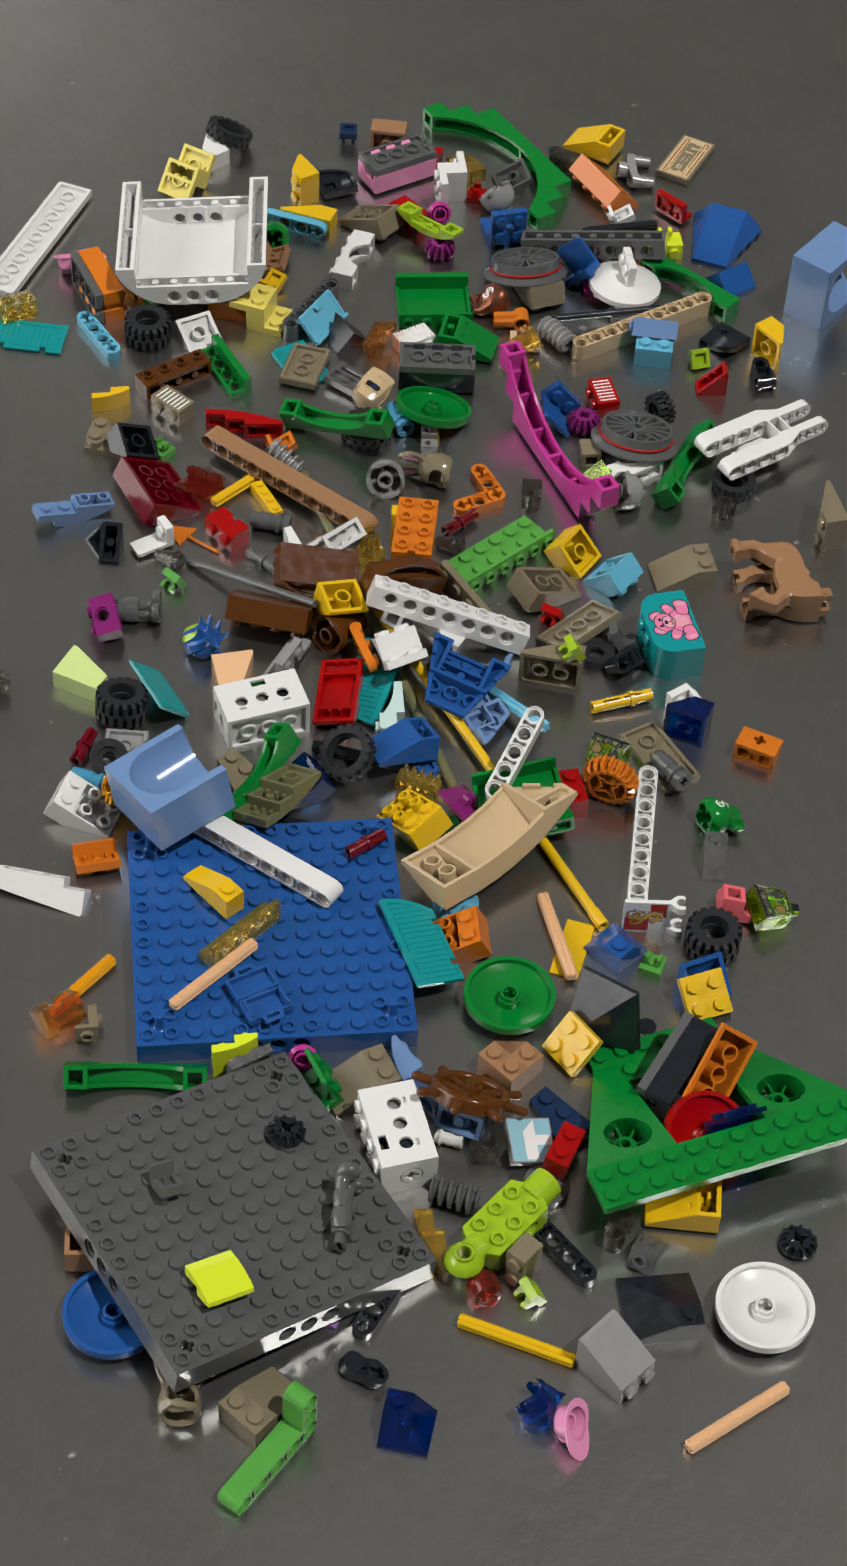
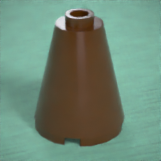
M362 612L318 616L311 624V629L314 628L312 639L316 647L324 654L335 655L353 640L349 628L350 624L360 622L364 630L367 627L366 616Z

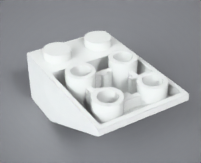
M69 771L57 786L43 814L60 825L108 838L122 811L117 806L104 802L105 797L102 796V790Z

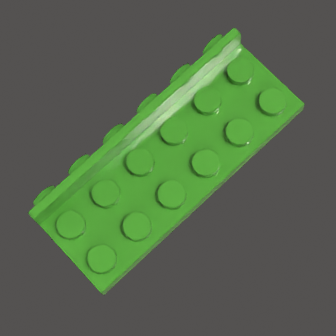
M524 515L451 558L448 562L469 586L477 592L483 586L492 583L498 577L507 574L513 568L522 565L523 562L545 550L554 541L555 530L551 528L545 532Z

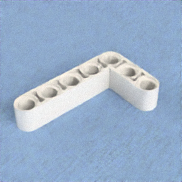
M531 706L525 711L485 786L487 800L492 796L490 791L499 789L501 783H509L510 786L514 783L544 726V712L540 707ZM532 716H538L540 718L537 722H532L529 720V718ZM522 734L530 736L527 740H521L519 737ZM517 752L520 754V757L513 759L509 755ZM502 771H509L511 773L508 777L499 775Z

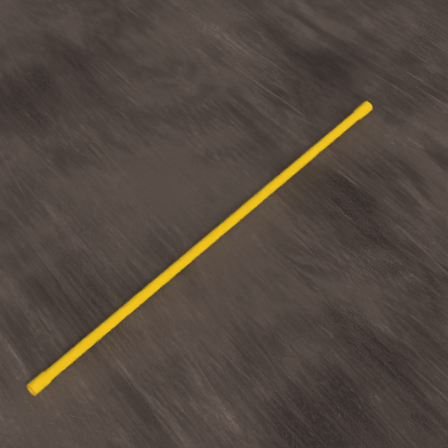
M371 609L380 621L384 611ZM380 621L385 630H389V633L394 631V628ZM420 659L411 662L410 665L427 687L429 672ZM444 711L486 771L494 770L495 764L462 718ZM545 836L538 845L583 906L598 931L606 929L609 926L608 920L600 909L595 906Z

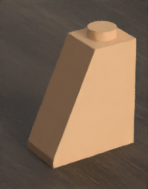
M253 649L211 655L215 685L218 686L249 679L253 669Z

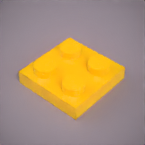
M721 967L676 979L686 1012L701 1020L733 1012Z
M569 1011L542 1044V1047L571 1077H576L604 1042L575 1012Z

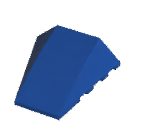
M712 203L694 213L691 261L727 269L738 257V254L742 253L746 246L751 244L755 237L762 233V229L748 211Z
M435 632L424 702L463 719L507 673L511 665L493 657L489 666L483 665L452 651L451 648L454 640Z

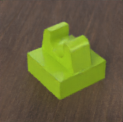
M709 348L689 350L690 369L710 367Z
M571 633L563 637L565 642L558 649L562 654H565L562 657L566 662H571L575 659L581 662L586 659L580 644Z
M524 1276L518 1281L520 1286L513 1294L518 1299L524 1295L526 1296L525 1300L520 1304L522 1308L527 1310L535 1305L541 1307L547 1302V1299L534 1280Z

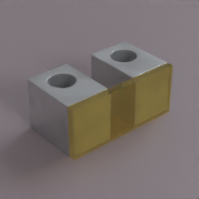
M421 426V451L423 456L431 452L439 453L438 427Z

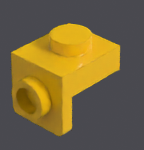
M271 268L265 279L261 278L259 280V284L277 288L278 295L288 277L286 274Z

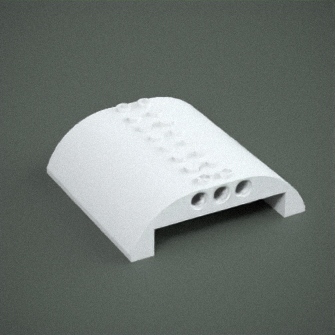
M250 177L248 196L143 199L141 181L123 182L115 265L116 276L134 294L146 300L167 305L221 303L244 295L259 282L266 269L268 177Z

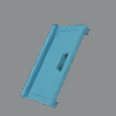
M327 289L297 319L296 323L302 326L313 344L318 346L330 335L335 312L344 319L349 313L344 312L334 295Z

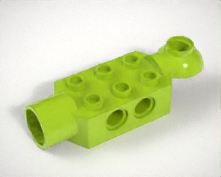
M537 1168L523 1182L511 1179L462 1226V1242H457L450 1246L445 1253L444 1264L449 1273L457 1278L466 1279L480 1273L484 1266L488 1269L499 1271L506 1264V1251L525 1232L534 1237L535 1233L542 1229L547 1222L548 1205L561 1193V1187L554 1176L545 1169Z

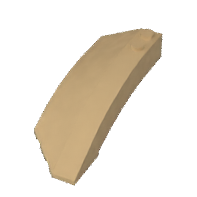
M501 783V787L470 817L435 842L403 858L401 864L428 897L447 910L481 891L515 866L547 835L578 796V793L563 783H554L553 787H541L540 783H523L522 787H512L509 783Z

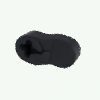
M348 1351L338 1361V1369L343 1376L350 1381L361 1382L370 1389H378L388 1380L389 1372L377 1359L365 1358L357 1351Z

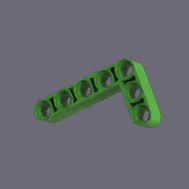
M294 1380L287 1387L283 1395L281 1421L224 1484L218 1493V1502L238 1516L250 1506L314 1431L317 1424L318 1395L297 1380Z

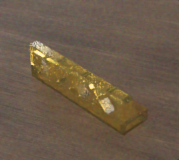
M276 898L269 904L265 901L200 950L199 958L212 967L247 939H256L280 920L281 902Z

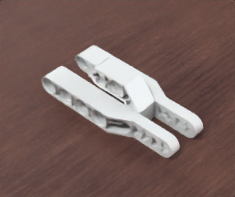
M800 399L779 409L752 411L702 432L695 438L694 445L709 458L746 443L735 452H732L731 455L724 457L719 465H717V468L729 480H735L789 457L798 444L823 434L828 428V422L822 416H816L793 427L789 426L788 424L806 417L811 410V406L805 400ZM765 434V436H763V437H761V438H758V439H756V440H753V439H755V438H757V437H760V436H762V435Z

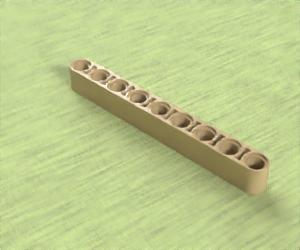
M699 292L577 336L573 339L572 358L577 361H584L636 342L637 337L631 336L632 332H628L629 321H633V317L679 322L678 326L705 317L710 313L712 296L707 292Z

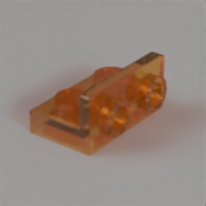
M395 321L374 322L362 345L367 358H372L376 350L386 348L397 327Z

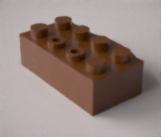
M280 542L274 550L273 586L313 599V597L300 592L314 595L317 582L356 579L359 584V552Z
M409 555L392 558L383 562L369 561L358 585L366 602L367 592L375 574L387 576L392 580L401 583L405 582L411 586L426 589L438 595L441 594L448 577L438 562L422 556ZM368 606V609H377V608Z
M236 589L228 594L225 619H229L232 626L241 627L242 624L250 623V627L253 628L270 627V630L273 632L290 631V637L302 638V635H306L311 630L316 607L313 608L286 598Z

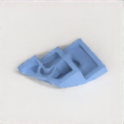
M487 693L462 720L477 741L485 746L510 716V712L500 697L491 700Z

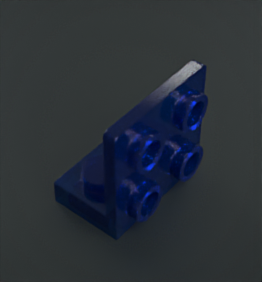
M757 1103L733 1108L730 1111L711 1115L712 1120L703 1122L706 1133L708 1135L752 1122L750 1115L766 1111L767 1108L766 1106L757 1107Z

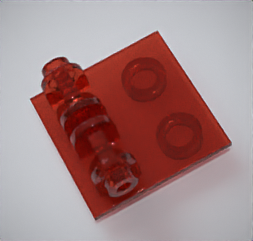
M189 465L186 469L188 476L172 485V487L179 489V491L193 494L202 500H207L225 488L222 485L224 478L221 475L211 471L206 472V469L195 465Z

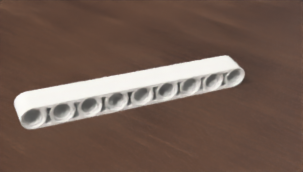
M649 765L641 767L638 774L639 787L635 799L627 899L648 900L658 781L657 769Z
M223 815L193 832L325 908L330 907L344 891L342 885L336 879Z

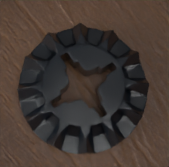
M286 1114L282 1117L275 1116L272 1121H269L267 1135L277 1146L284 1148L296 1147L305 1138L306 1128L303 1127V1121H297L295 1115L292 1118L287 1117ZM283 1127H285L286 1129L291 1128V1132L289 1133L287 1130H286V1131H282V1128H283Z
M791 1224L790 1227L783 1228L778 1239L781 1251L789 1258L795 1260L810 1258L814 1255L818 1246L817 1236L812 1234L811 1229L803 1228L802 1224L800 1226ZM795 1236L798 1237L799 1240H803L802 1248L801 1245L798 1244V1242H794Z

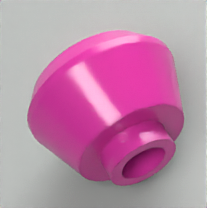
M435 202L428 209V218L442 225L446 224L451 217V209L445 202Z
M307 1044L297 1045L288 1053L289 1058L301 1074L313 1067L304 1049L308 1047L313 1053L317 1052Z

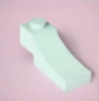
M394 681L390 704L384 713H379V721H375V734L404 719L405 709L402 681Z

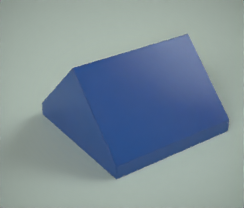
M747 261L705 277L708 281L735 296L756 287Z
M721 951L679 964L677 979L721 967L729 996L732 995Z

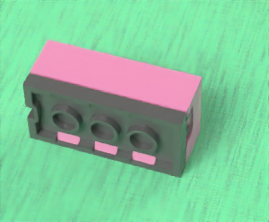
M420 133L358 152V176L374 194L382 193L434 176L437 151L430 144L426 145V140Z

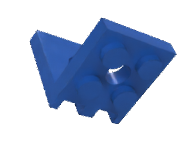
M526 207L491 211V217L480 218V226L490 250H494L496 245H503L504 249L511 248L513 243H520L521 245L522 232L526 230L528 211Z

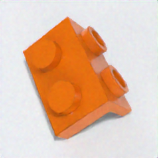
M114 837L71 845L77 875H91L97 871L110 872L116 868H121V860Z

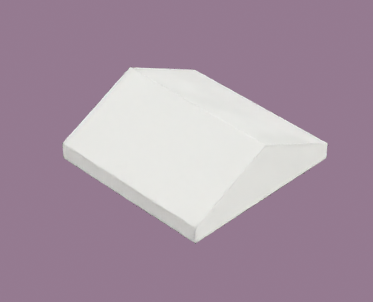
M210 311L175 321L180 343L188 353L212 346L211 336L215 334L220 335Z

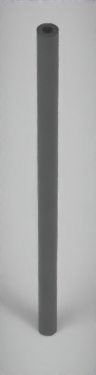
M187 557L185 560L186 565L313 608L318 604V601L191 557Z

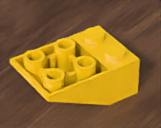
M612 124L578 128L562 145V148L579 154L583 153L587 157L609 164L624 147L626 130Z
M409 788L400 792L398 797L389 805H386L377 815L378 819L391 818L393 832L417 851L435 842L453 826L442 806Z
M722 1180L647 1202L645 1207V1226L718 1233L721 1220Z

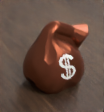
M496 282L486 285L481 294L470 295L473 313L476 315H493V312H506L511 307L507 292Z

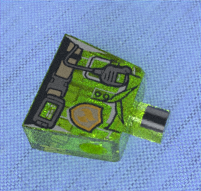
M593 732L586 764L592 757L596 758L597 755L603 757L605 754L609 757L615 756L616 759H622L624 763H627L630 758L632 744Z
M753 884L745 894L746 906L756 931L782 929L786 927L793 917L799 914V905L790 903L786 892L782 889Z

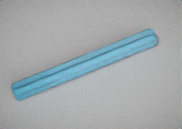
M493 686L488 692L489 697L493 700L500 697L506 708L521 719L528 707L496 686ZM538 716L529 718L532 722H537L540 719ZM544 719V726L541 730L543 733L551 728L549 726L550 722Z

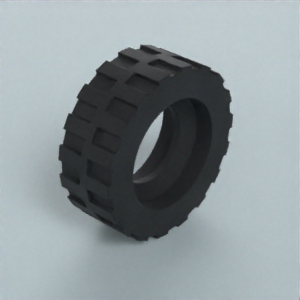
M719 469L715 470L711 489L714 496L716 495L719 500L730 504H741L752 498L756 483L753 472L734 480L742 483L743 486L731 487L724 483L729 479Z

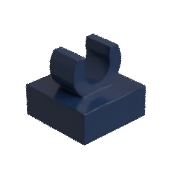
M340 123L339 139H342V143H345V139H351V143L354 144L355 140H357V124Z

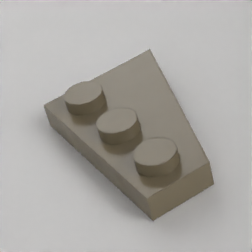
M234 748L217 758V765H222L227 770L232 792L242 785L255 767Z

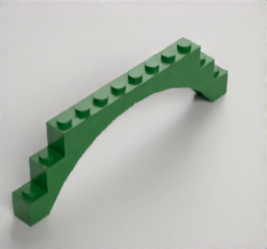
M441 102L423 108V123L431 131L457 133L474 137L506 151L516 160L523 158L536 190V196L528 212V224L534 230H547L555 227L556 213L563 210L564 197L570 195L571 180L507 121L495 108L476 113L468 105L449 110Z

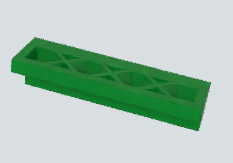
M212 335V346L201 350L206 355L210 353L215 354L214 358L207 356L212 361V374L231 399L251 393L250 375L220 335ZM215 364L223 365V368H222V369H221V368H217V367H214V365H215ZM223 375L231 376L232 378L231 380L222 377ZM231 386L239 387L240 389L232 391Z

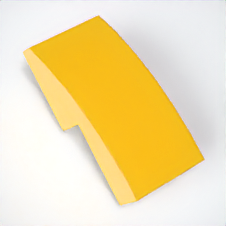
M129 386L110 387V392L91 393L93 413L114 410L130 403Z

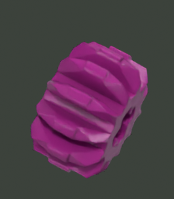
M430 237L425 243L426 256H428L429 260H434L435 263L437 261L441 263L449 261L455 254V242L452 239L440 240Z
M584 406L581 409L576 407L569 414L568 428H570L571 433H576V436H591L592 429L600 424V416L597 414V411H592L591 407L588 409Z

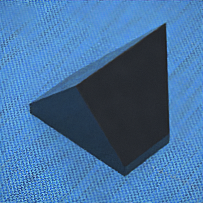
M335 312L328 346L337 356L370 345L369 340L361 331Z
M102 521L84 539L99 561L119 563L124 545L123 523Z

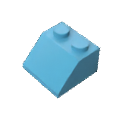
M637 336L633 366L670 370L674 341Z
M632 552L603 561L583 580V583L606 597L614 595L619 597L627 592L626 588L635 584L639 580L638 577L644 571Z

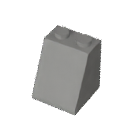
M612 1309L579 1339L575 1366L620 1404L626 1398L628 1400L631 1399L643 1382L647 1384L653 1378L656 1360L618 1312Z

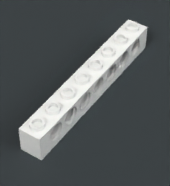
M375 574L367 592L366 605L518 655L525 648L530 638V625L523 621H517L505 615L487 611L484 608H477L465 602H459L447 596L411 586L405 582L401 583L387 576Z

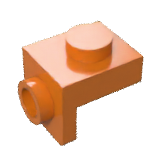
M291 431L274 440L270 434L266 435L268 441L266 447L275 440L282 438L283 440L280 445L282 446L287 443L286 451L299 448Z

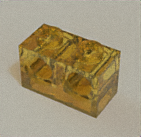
M30 290L0 296V320L3 324L38 317V300Z

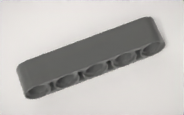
M335 278L324 279L284 318L282 336L285 341L294 342L305 333V330L296 321L327 289L338 300V280Z

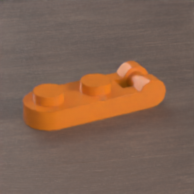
M351 623L349 628L353 642L363 658L369 673L378 671L377 666L380 665L376 654H371L373 649L369 640H365L361 623Z

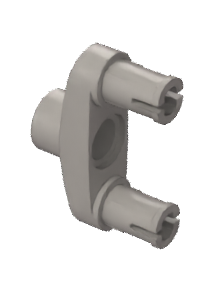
M627 153L625 162H617L616 177L625 178L629 187L654 188L655 185L654 177L640 176L637 171V167H650V157Z

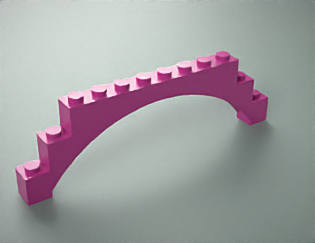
M516 340L501 344L499 363L507 373L506 393L514 403L512 421L578 519L594 515L598 511L606 510L607 507L617 505L620 486L612 474L590 479L569 461L556 442L539 405L527 364L526 351L520 342Z

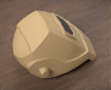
M372 367L353 390L352 398L358 408L382 409L381 405L389 398L395 381L386 372Z

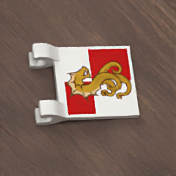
M676 896L672 900L625 899L621 928L625 931L666 932L672 937L680 938L682 936V929H680L682 919H670L672 912L677 915L686 914V906H679L685 905L686 897Z

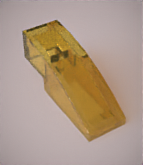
M464 154L469 184L485 180V166L475 157ZM456 155L447 157L446 161L453 162Z
M433 1208L414 1209L413 1228L437 1259L434 1275L443 1285H448L449 1271L445 1268L444 1256L447 1252L445 1229H435Z

